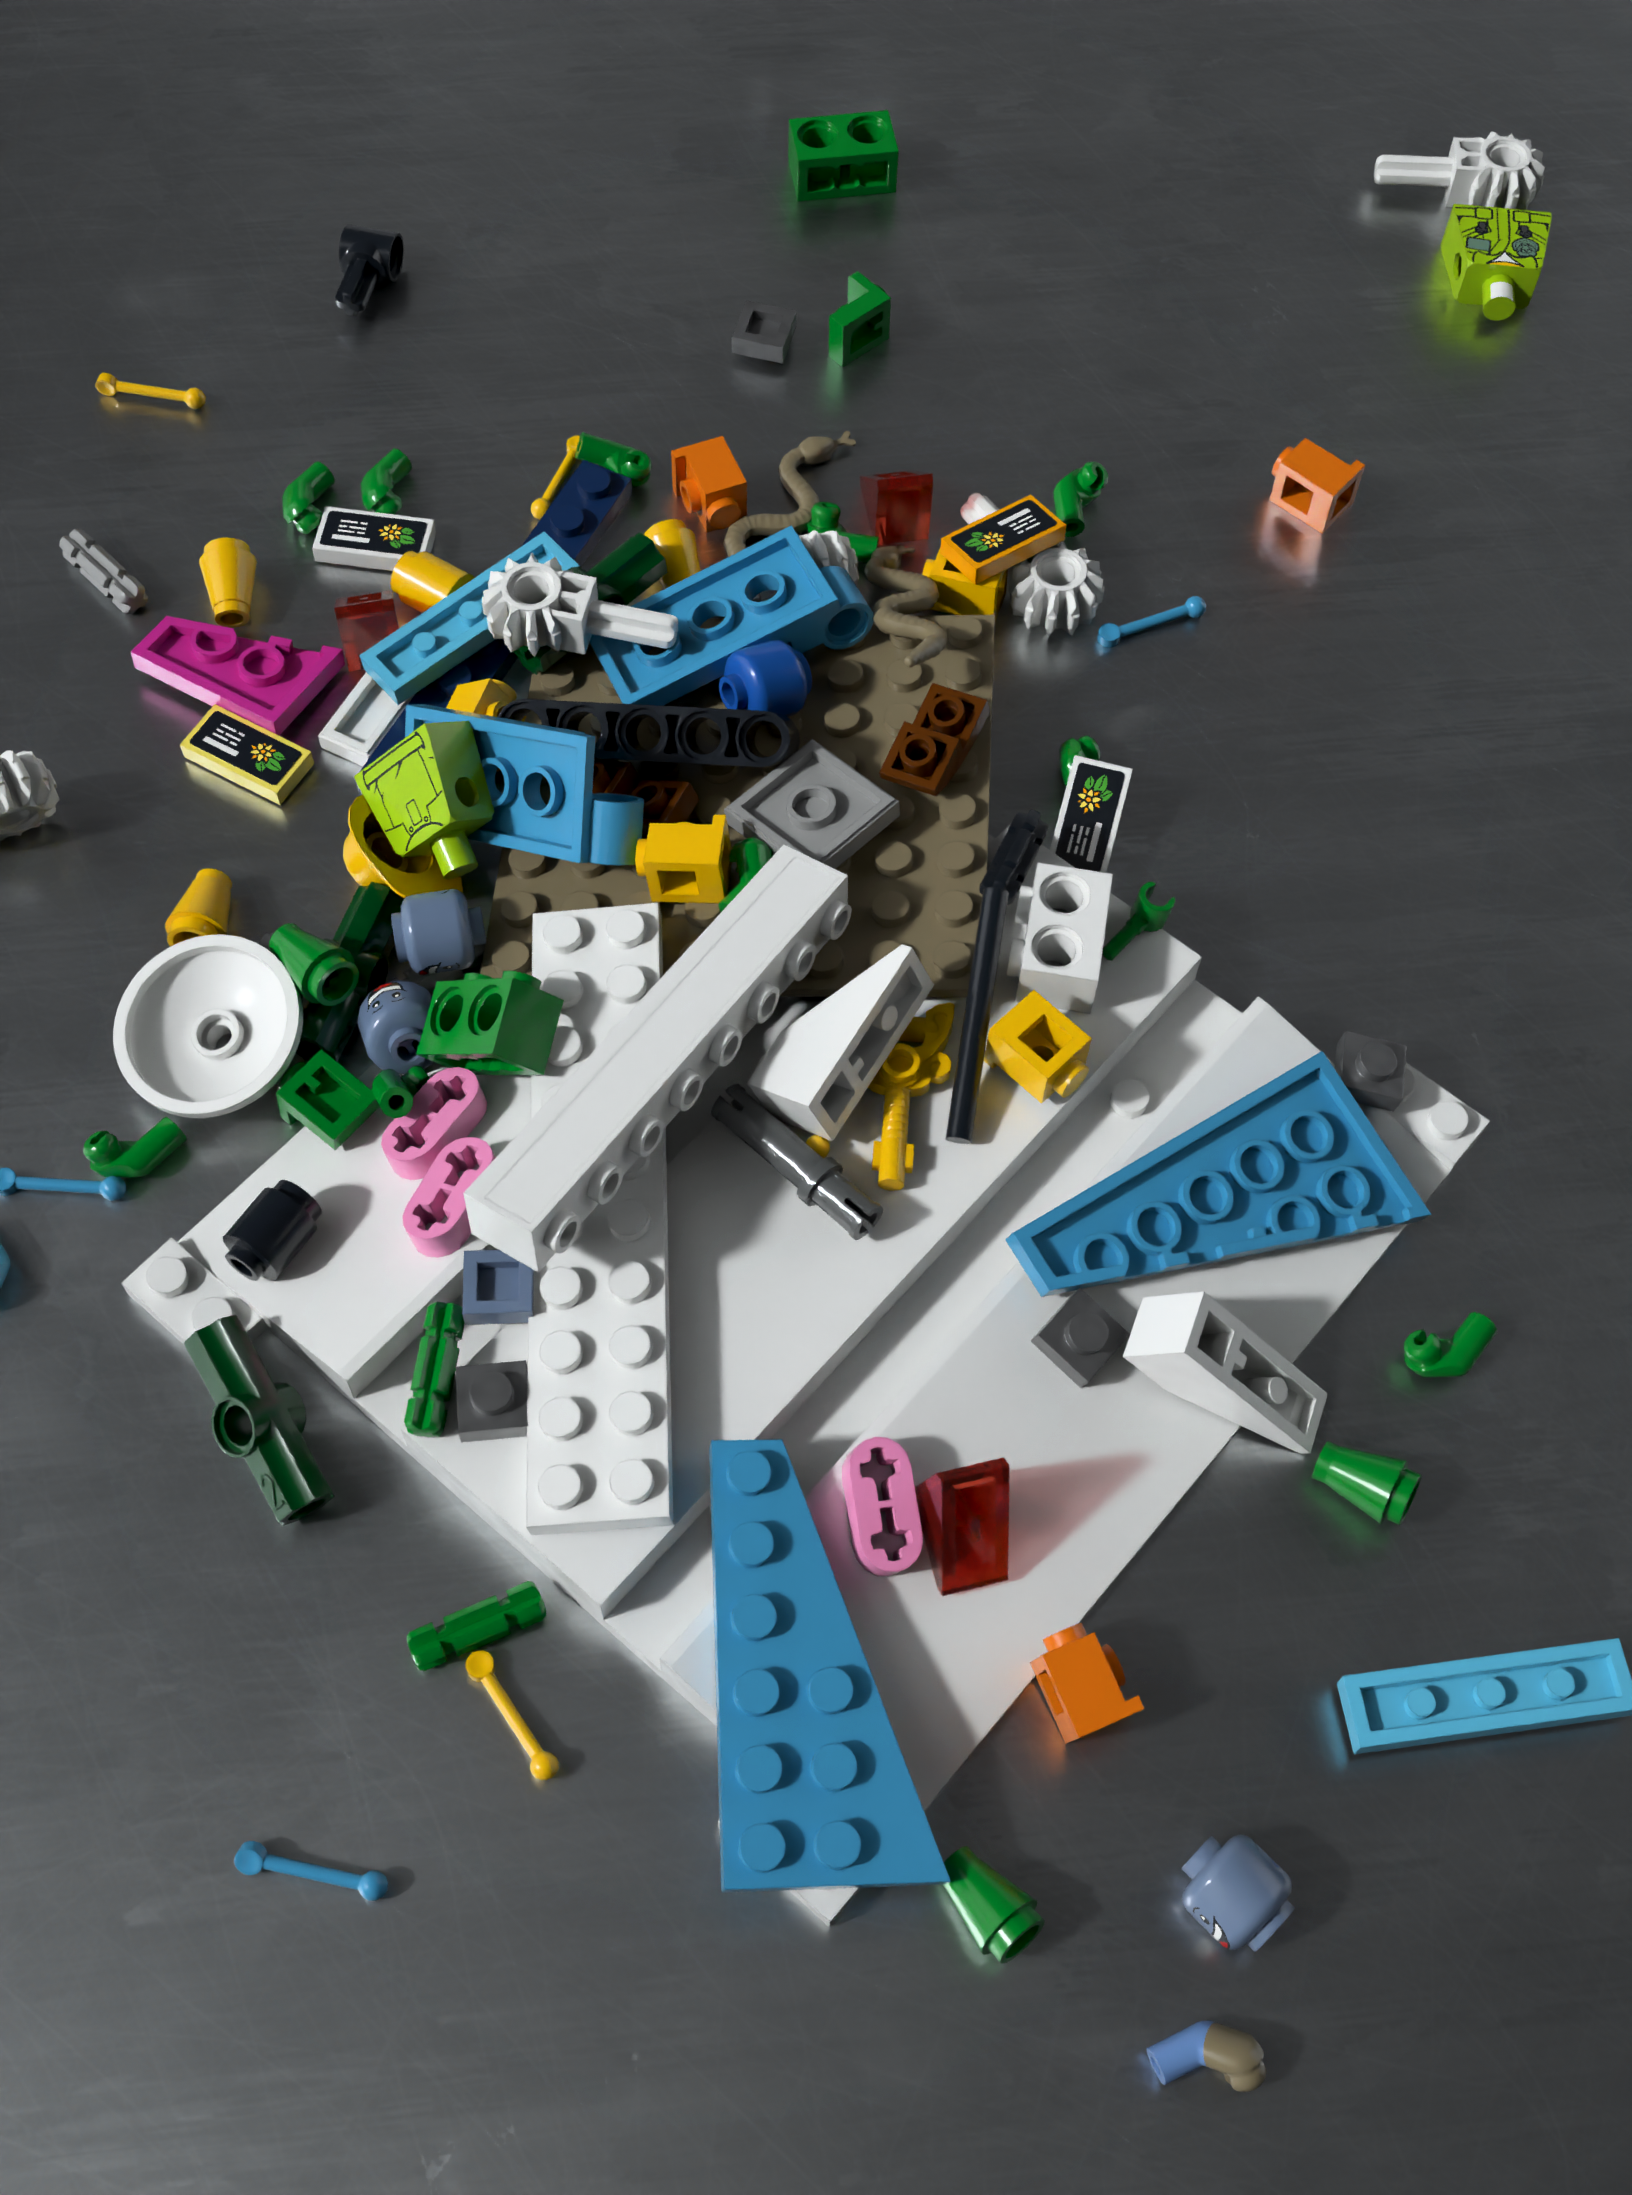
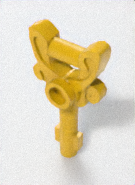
M951 1002L934 1006L926 1011V1017L914 1016L898 1041L920 1042L923 1044L914 1048L907 1044H896L868 1086L871 1091L885 1095L881 1141H874L872 1170L879 1171L878 1186L881 1189L888 1191L901 1190L905 1183V1173L912 1174L914 1144H907L910 1097L922 1096L927 1093L930 1083L943 1084L949 1079L952 1062L943 1051L953 1026L955 1006Z

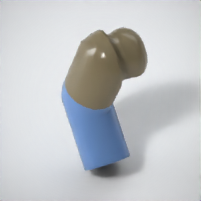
M1210 2020L1199 2021L1146 2049L1149 2061L1163 2085L1201 2066L1224 2073L1225 2080L1232 2085L1235 2091L1250 2092L1257 2089L1266 2077L1267 2070L1262 2061L1264 2051L1258 2041L1249 2033Z

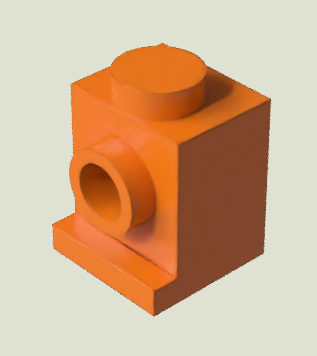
M723 436L671 450L673 491L676 497L682 496L688 513H697L706 533L729 528L730 525L742 516H747V481Z
M1305 438L1295 448L1291 446L1285 448L1277 458L1272 468V475L1276 478L1269 501L1323 534L1354 503L1366 465L1357 459L1349 465L1334 454Z
M1082 1622L1043 1639L1048 1652L1030 1662L1065 1744L1145 1709L1139 1695L1125 1701L1119 1687L1124 1686L1126 1680L1117 1655L1108 1644L1100 1645L1095 1632L1087 1635Z

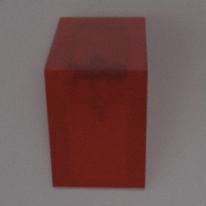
M908 470L860 476V487L872 536L879 537L878 545L928 539L933 495L932 473Z
M388 590L336 599L334 609L349 672L364 670L359 655L400 628L393 591Z
M1004 1457L936 1473L915 1487L922 1533L936 1586L942 1596L1008 1580L1010 1465Z

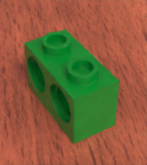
M888 110L789 119L788 161L797 202L896 193L899 150Z
M504 971L502 978H492L478 973H465L464 980L436 981L416 1055L448 1068L461 1067L469 1069L475 1075H544L564 1000L540 990L541 981L538 978L517 971Z

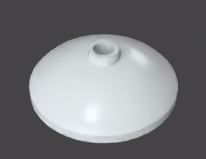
M224 934L204 935L184 940L153 957L135 975L125 990L117 1008L113 1028V1045L118 1066L128 1084L141 1097L167 1113L188 1118H209L234 1112L264 1095L275 1085L289 1067L295 1056L302 1034L303 1007L298 987L283 963L268 949L256 942ZM232 1034L231 1040L224 1047L216 1048L218 1040L223 1035Z

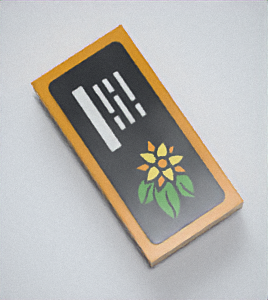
M1030 494L942 537L940 553L976 585L1064 541L1066 524Z

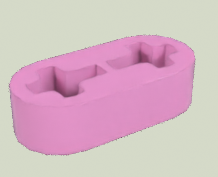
M461 1067L446 1068L437 1072L415 1094L410 1112L401 1118H395L388 1125L382 1135L381 1145L394 1172L401 1178L409 1180L423 1179L441 1150L454 1140L467 1137L482 1120L487 1111L488 1102L473 1072Z
M464 1137L446 1145L437 1155L408 1202L403 1213V1226L417 1251L421 1254L436 1258L447 1256L460 1249L469 1238L471 1229L463 1193L496 1158L487 1142L476 1137ZM479 1164L480 1167L478 1168V1170H473L475 1165ZM460 1171H464V1173L462 1174V1176H461L460 1179H459V1177H458L457 1174H458ZM446 1215L448 1218L446 1223H440ZM428 1223H432L433 1225L429 1230H426L425 1226Z
M873 1437L861 1442L846 1456L842 1465V1483L852 1547L856 1559L866 1571L876 1576L889 1577L909 1568L918 1559L922 1550L923 1534L912 1467L907 1452L899 1443L889 1438ZM871 1454H876L879 1465H890L892 1469V1475L882 1482L883 1501L878 1500L874 1479L870 1477L862 1478L860 1468L871 1460ZM880 1512H885L890 1535H901L904 1541V1546L893 1552V1561H888L887 1553L884 1549H873L871 1538L882 1532L883 1525Z

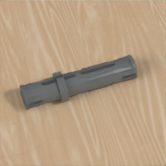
M733 1084L725 1090L726 1094L733 1099L731 1104L721 1095L717 1098L712 1107L711 1116L717 1121H721L798 1188V1198L810 1207L817 1204L849 1232V1236L854 1240H859L869 1233L862 1225L865 1222L864 1220L872 1227L877 1224L882 1216L883 1207L870 1199L843 1176L842 1165L833 1157L822 1158L751 1097L740 1084Z

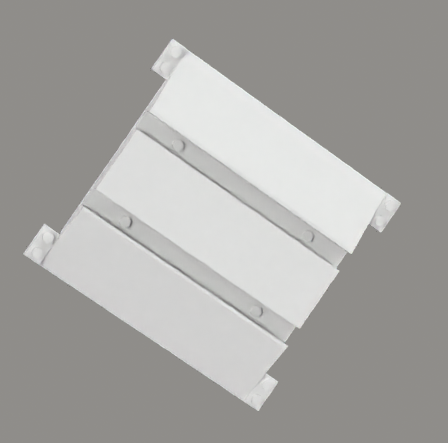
M1010 824L996 838L989 834L988 869L1004 836L1008 832ZM1041 845L1021 885L1033 887L1037 862L1071 868L1075 867ZM1019 892L1013 903L1007 905L988 1033L995 1023L1019 1003L1015 1002L1019 977L1006 976L1012 938L1025 939L1027 924L1015 923ZM1110 893L1103 948L1126 925L1132 908L1112 893ZM1055 908V909H1054L1055 911H1058V912H1061V913H1070L1069 911L1064 910V909H1060V908ZM1162 928L1155 932L1142 931L1113 961L1107 960L1102 955L1099 981L1091 1014L1058 1009L1092 1038L1085 1064L1089 1068V1072L1080 1086L1066 1098H1063L1055 1091L1041 1104L1000 1067L996 1066L992 1069L987 1063L983 1062L972 1142L970 1144H959L947 1141L945 1137L967 997H926L914 1015L915 1017H926V1011L938 1004L951 1002L955 1006L952 1032L943 1051L944 1054L948 1055L952 1064L947 1081L943 1084L930 1083L927 1093L922 1096L910 1097L907 1144H914L912 1174L905 1173L903 1189L897 1191L881 1189L878 1186L879 1171L872 1170L874 1141H881L885 1095L875 1093L867 1088L833 1141L827 1139L830 1144V1151L827 1157L831 1156L840 1163L843 1168L842 1175L870 1199L883 1207L882 1216L877 1224L872 1227L864 1220L865 1222L862 1225L869 1233L859 1240H854L849 1236V1232L817 1204L810 1207L798 1198V1188L721 1121H717L711 1116L712 1107L720 1095L731 1104L733 1099L726 1094L725 1090L737 1083L745 1088L746 1092L762 1105L747 1084L755 1072L759 1060L769 1051L783 1029L828 998L779 997L777 1006L769 1019L764 1023L757 1022L742 1039L734 1059L727 1066L722 1067L719 1065L705 1081L694 1105L687 1111L680 1110L666 1126L673 1525L531 1535L526 1528L527 1436L461 1443L458 1434L456 1371L450 1401L444 1402L446 1404L445 1409L448 1412L444 1432L441 1436L429 1438L408 1433L404 1419L408 1400L415 1398L413 1397L414 1391L410 1389L420 1340L423 1336H426V1329H423L427 1307L432 1302L438 1301L454 1303L463 1308L464 1251L499 1249L470 1234L460 1249L447 1256L439 1258L427 1257L417 1251L403 1226V1213L423 1179L409 1180L401 1178L394 1172L383 1151L381 1142L383 1133L395 1118L387 1117L380 1107L336 1150L304 1126L178 1242L171 1237L121 1283L127 1294L182 1343L195 1331L212 1324L220 1318L237 1315L251 1342L268 1328L716 1727L709 1447L711 1440L782 1439L921 1805L925 1811L1036 1677L1030 1662L1048 1652L1043 1639L1076 1625L1083 1620L1241 1428L1240 1425L1164 1390L1126 1360L1123 1354L1129 1337L1089 1383L1081 1388L1076 1385L1031 1342L1032 1338L1075 1291L1041 1297L1005 1239L1023 1226L1321 1051L1260 997H1257L1241 1013L1196 981L1195 978L1202 957ZM1044 961L1051 966H1064L1056 961ZM479 967L474 973L480 974L481 967ZM898 1041L896 1043L907 1044L913 1048L921 1046L923 1044L920 1042ZM1329 1060L1335 1069V1064L1331 1060ZM434 1062L424 1070L431 1078L437 1072L448 1067ZM374 1063L357 1079L372 1090L375 1077L383 1069H380ZM1408 1063L1405 1065L1403 1100L1394 1112L1358 1103L1424 1204L1479 1139L1490 1122ZM476 1075L488 1102L487 1111L482 1120L467 1137H476L487 1142L495 1157L502 1152L530 1121L531 1075ZM782 1122L804 1142L813 1135L810 1132ZM476 1164L473 1170L477 1171L480 1167L479 1164ZM460 1171V1172L457 1174L458 1177H459V1179H460V1177L462 1176V1174L464 1173V1171ZM280 1180H288L304 1189L321 1207L322 1214L315 1221L317 1231L277 1279L271 1280L261 1276L258 1281L250 1280L236 1271L226 1260L225 1255L229 1249L223 1242V1236L264 1188H274ZM446 1215L440 1223H446L448 1220ZM428 1223L425 1226L426 1230H429L433 1224ZM1408 1224L1082 1290L1129 1334H1131L1143 1297L1205 1291L1293 1364ZM528 1323L464 1325L462 1339L457 1341V1348L460 1351L456 1367L526 1360L528 1368ZM873 1437L889 1438L899 1443L907 1452L912 1467L923 1534L922 1550L918 1559L909 1568L889 1577L876 1576L866 1571L857 1561L852 1547L842 1483V1465L846 1456L861 1442ZM871 1454V1460L860 1468L862 1478L870 1477L874 1479L878 1500L883 1501L882 1482L892 1475V1469L890 1465H879L876 1454ZM880 1512L883 1525L882 1532L872 1537L871 1543L873 1549H884L887 1553L888 1561H893V1552L902 1548L904 1541L901 1535H890L885 1512ZM861 1888L789 1891L830 1927Z

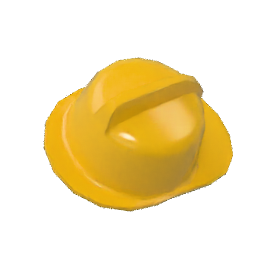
M363 794L355 798L348 810L350 833L343 846V860L347 871L355 882L360 886L370 885L371 882L388 886L404 899L410 895L448 889H457L463 893L461 877L444 879L434 854L403 858L396 854Z

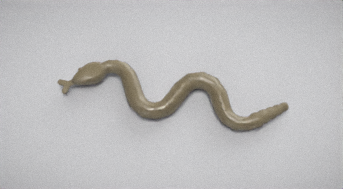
M845 431L842 437L837 440H832L829 437H808L800 443L798 448L792 449L783 456L778 467L779 478L784 488L798 503L799 509L791 514L760 513L742 516L730 525L727 530L723 546L728 557L747 548L745 542L752 536H771L791 525L797 534H802L803 531L808 530L807 522H810L812 518L811 508L819 502V497L811 485L797 472V467L802 463L819 464L830 460L831 456L837 451L838 446L847 445L854 447L856 441L849 439V431Z
M903 545L880 547L874 550L865 566L864 572L867 580L883 589L899 592V594H892L876 602L872 609L874 614L873 624L883 633L922 641L904 659V664L907 667H913L936 657L946 647L947 634L944 629L933 621L910 615L921 613V611L934 607V604L939 599L937 583L920 573L897 570V568L901 567L902 555L914 553L915 548H904Z

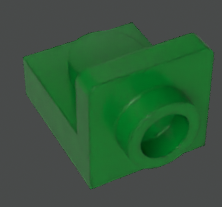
M858 271L848 277L847 304L829 315V357L842 368L889 339L891 297L887 295L882 287L872 283Z
M322 1049L307 1063L298 1062L292 1066L281 1079L278 1091L276 1092L280 1117L289 1125H293L297 1120L300 1121L334 1150L341 1146L380 1107L372 1090Z

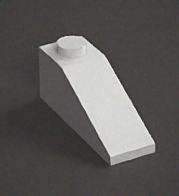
M900 945L781 1031L769 1051L759 1060L755 1072L747 1082L765 1109L779 1121L830 1141L835 1139L934 986L913 948Z
M1205 1291L1143 1297L1123 1354L1126 1360L1164 1390L1299 1454L1311 1453L1327 1399V1392Z

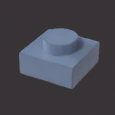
M500 1250L464 1251L462 1315L465 1325L528 1323V1317H533L534 1270Z

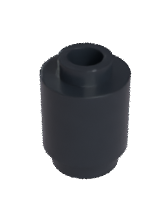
M280 1180L274 1188H264L223 1236V1242L229 1249L225 1255L226 1260L236 1271L250 1280L258 1281L261 1276L271 1280L277 1279L317 1231L315 1221L322 1214L321 1207L304 1189L288 1180Z

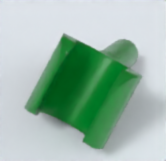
M1147 882L1144 884L1130 910V918L1126 921V925L1104 946L1102 955L1107 960L1113 961L1142 931L1155 932L1163 928L1175 905V897H1172L1168 904L1164 906H1156L1148 900L1157 883Z

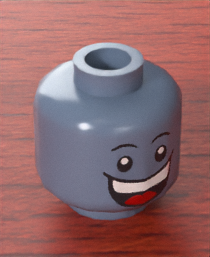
M457 889L410 895L402 901L401 912L391 914L399 963L409 961L413 971L419 975L468 968L475 959V945L487 944L481 906L468 908L466 897Z
M396 980L381 984L371 991L360 1006L357 1022L368 1057L380 1069H394L399 1074H405L412 1066H422L423 1069H426L434 1063L429 1059L416 1055L432 995L425 987L412 981Z
M1246 1835L1234 1836L1223 1846L1210 1836L1181 1868L1192 1879L1183 1891L1182 1904L1184 1908L1227 1950H1237L1247 1944L1256 1952L1295 1910V1907L1287 1900L1292 1891L1291 1878Z

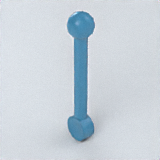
M1192 596L1187 599L1185 605L1128 624L1117 626L1113 623H1105L1099 628L1098 643L1103 647L1112 648L1117 646L1121 637L1187 615L1191 618H1199L1206 611V602L1199 596Z
M0 1168L1 1196H10L18 1189L102 1194L107 1200L117 1201L124 1197L127 1191L125 1181L116 1176L107 1177L103 1181L17 1176L10 1168Z
M256 1841L244 1842L234 1858L236 1868L246 1875L258 1874L262 1869L359 1890L362 1897L368 1901L381 1899L388 1890V1880L379 1871H369L364 1875L271 1855L267 1853L266 1848L261 1843Z

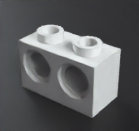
M1037 862L1033 887L1020 886L1015 923L1027 924L1025 939L1012 938L1006 976L1019 977L1015 1002H1020L1030 992L1035 990L1057 1009L1091 1014L1099 981L1113 874ZM1055 908H1060V909L1067 910V911H1069L1070 913H1061V912L1055 911L1054 909H1055ZM1044 961H1056L1064 966H1051Z

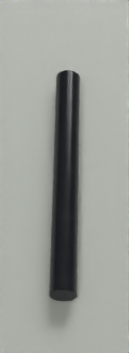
M989 887L983 889L945 1137L947 1141L959 1144H970L972 1142L1009 895L1006 890Z

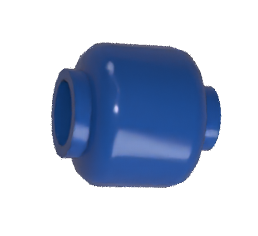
M769 640L736 650L728 657L724 668V676L719 681L720 696L727 709L769 711L783 714L787 717L795 715L803 708L807 695L812 688V675L806 658L800 651L793 649L782 640Z

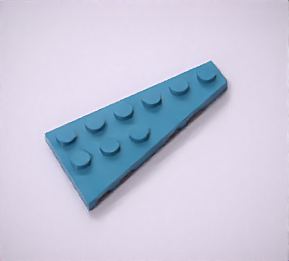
M1321 1051L1023 1226L1005 1240L1040 1296L1045 1297L1075 1291L1079 1288L1085 1289L1419 1222L1432 1214L1324 1052Z
M711 1440L709 1459L722 1893L945 1885L951 1882L783 1440Z

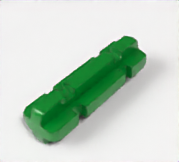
M437 1301L432 1302L427 1307L423 1329H426V1336H423L420 1340L410 1389L414 1391L413 1397L415 1398L408 1400L404 1419L407 1431L412 1435L436 1438L444 1432L448 1412L445 1409L446 1404L444 1402L450 1401L460 1351L457 1348V1341L462 1339L465 1325L460 1305Z
M526 1581L507 1589V1597L498 1600L497 1596L493 1595L442 1617L444 1624L434 1627L433 1623L430 1622L410 1631L406 1636L407 1645L415 1665L419 1670H429L447 1662L446 1655L456 1651L459 1657L510 1635L509 1628L519 1624L520 1628L523 1629L542 1621L546 1617V1608L538 1587L533 1581Z

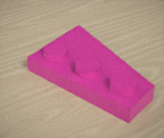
M166 616L131 651L134 668L210 706L216 704L277 735H280L345 665L343 649L323 645L320 652L294 648L292 639L272 635L268 642L237 637L234 628Z

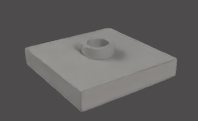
M812 739L724 809V813L729 826L745 838L755 837L764 841L772 849L773 855L783 845H786L836 869L900 816V804L893 796Z

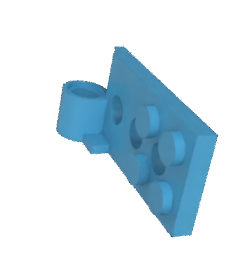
M791 525L630 606L670 614L678 618L677 638L674 646H671L667 651L658 655H648L654 646L594 634L591 636L590 644L622 704L664 706L723 676L726 661L736 650L769 640L789 642L793 649H797L801 653L822 643L830 649H845L857 644L869 633L874 622V614L849 573L839 566H826L819 569ZM767 590L777 591L772 598L766 601H752L761 592ZM712 617H725L715 627L700 628L706 620Z
M426 704L406 705L405 737L424 723L470 722L492 800L494 814L491 821L467 836L469 840L576 863L589 862L602 865L636 864V845L638 839L642 838L644 799L625 794L592 793L595 736L580 731ZM498 768L501 770L505 781L503 794L495 785V774ZM543 776L547 779L551 791L550 800L547 805L542 800L540 794V783Z

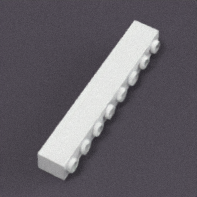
M783 845L463 1193L471 1234L538 1273L556 1252L559 1254L565 1252L575 1241L581 1223L598 1204L604 1205L614 1197L621 1185L623 1175L640 1156L647 1157L654 1151L661 1140L664 1128L680 1110L687 1111L694 1105L702 1091L703 1084L718 1066H727L734 1059L742 1039L757 1022L764 1023L769 1019L777 1006L779 997L794 980L800 981L808 974L816 954L829 939L836 940L842 935L849 923L852 912L851 906L848 905V875Z

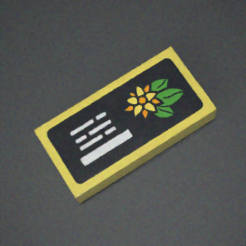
M216 704L212 706L180 744L185 758L278 805L284 802L314 765L311 751Z

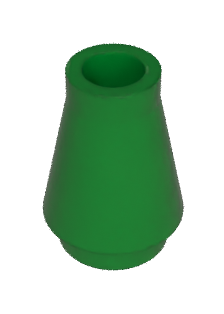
M294 923L284 924L272 934L269 941L270 952L283 963L306 1000L311 1003L334 1006L343 1002L354 991L358 983L359 971L354 964L352 954L348 950L303 931Z
M1327 1441L1315 1464L1312 1478L1326 1484L1378 1523L1382 1524L1387 1519L1401 1525L1414 1500L1422 1474L1408 1469V1461L1342 1447Z
M968 1846L961 1847L944 1861L951 1882L942 1886L946 1889L982 1955L992 1953L1001 1964L1014 1959L1036 1938L1045 1924V1920L1035 1910L1037 1900L979 1859Z

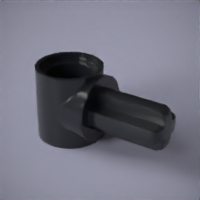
M350 224L344 227L339 243V265L344 273V277L336 293L335 304L338 308L345 310L346 315L357 316L359 311L365 310L373 290L381 288L386 281L395 282L399 278L404 257V244L400 233Z

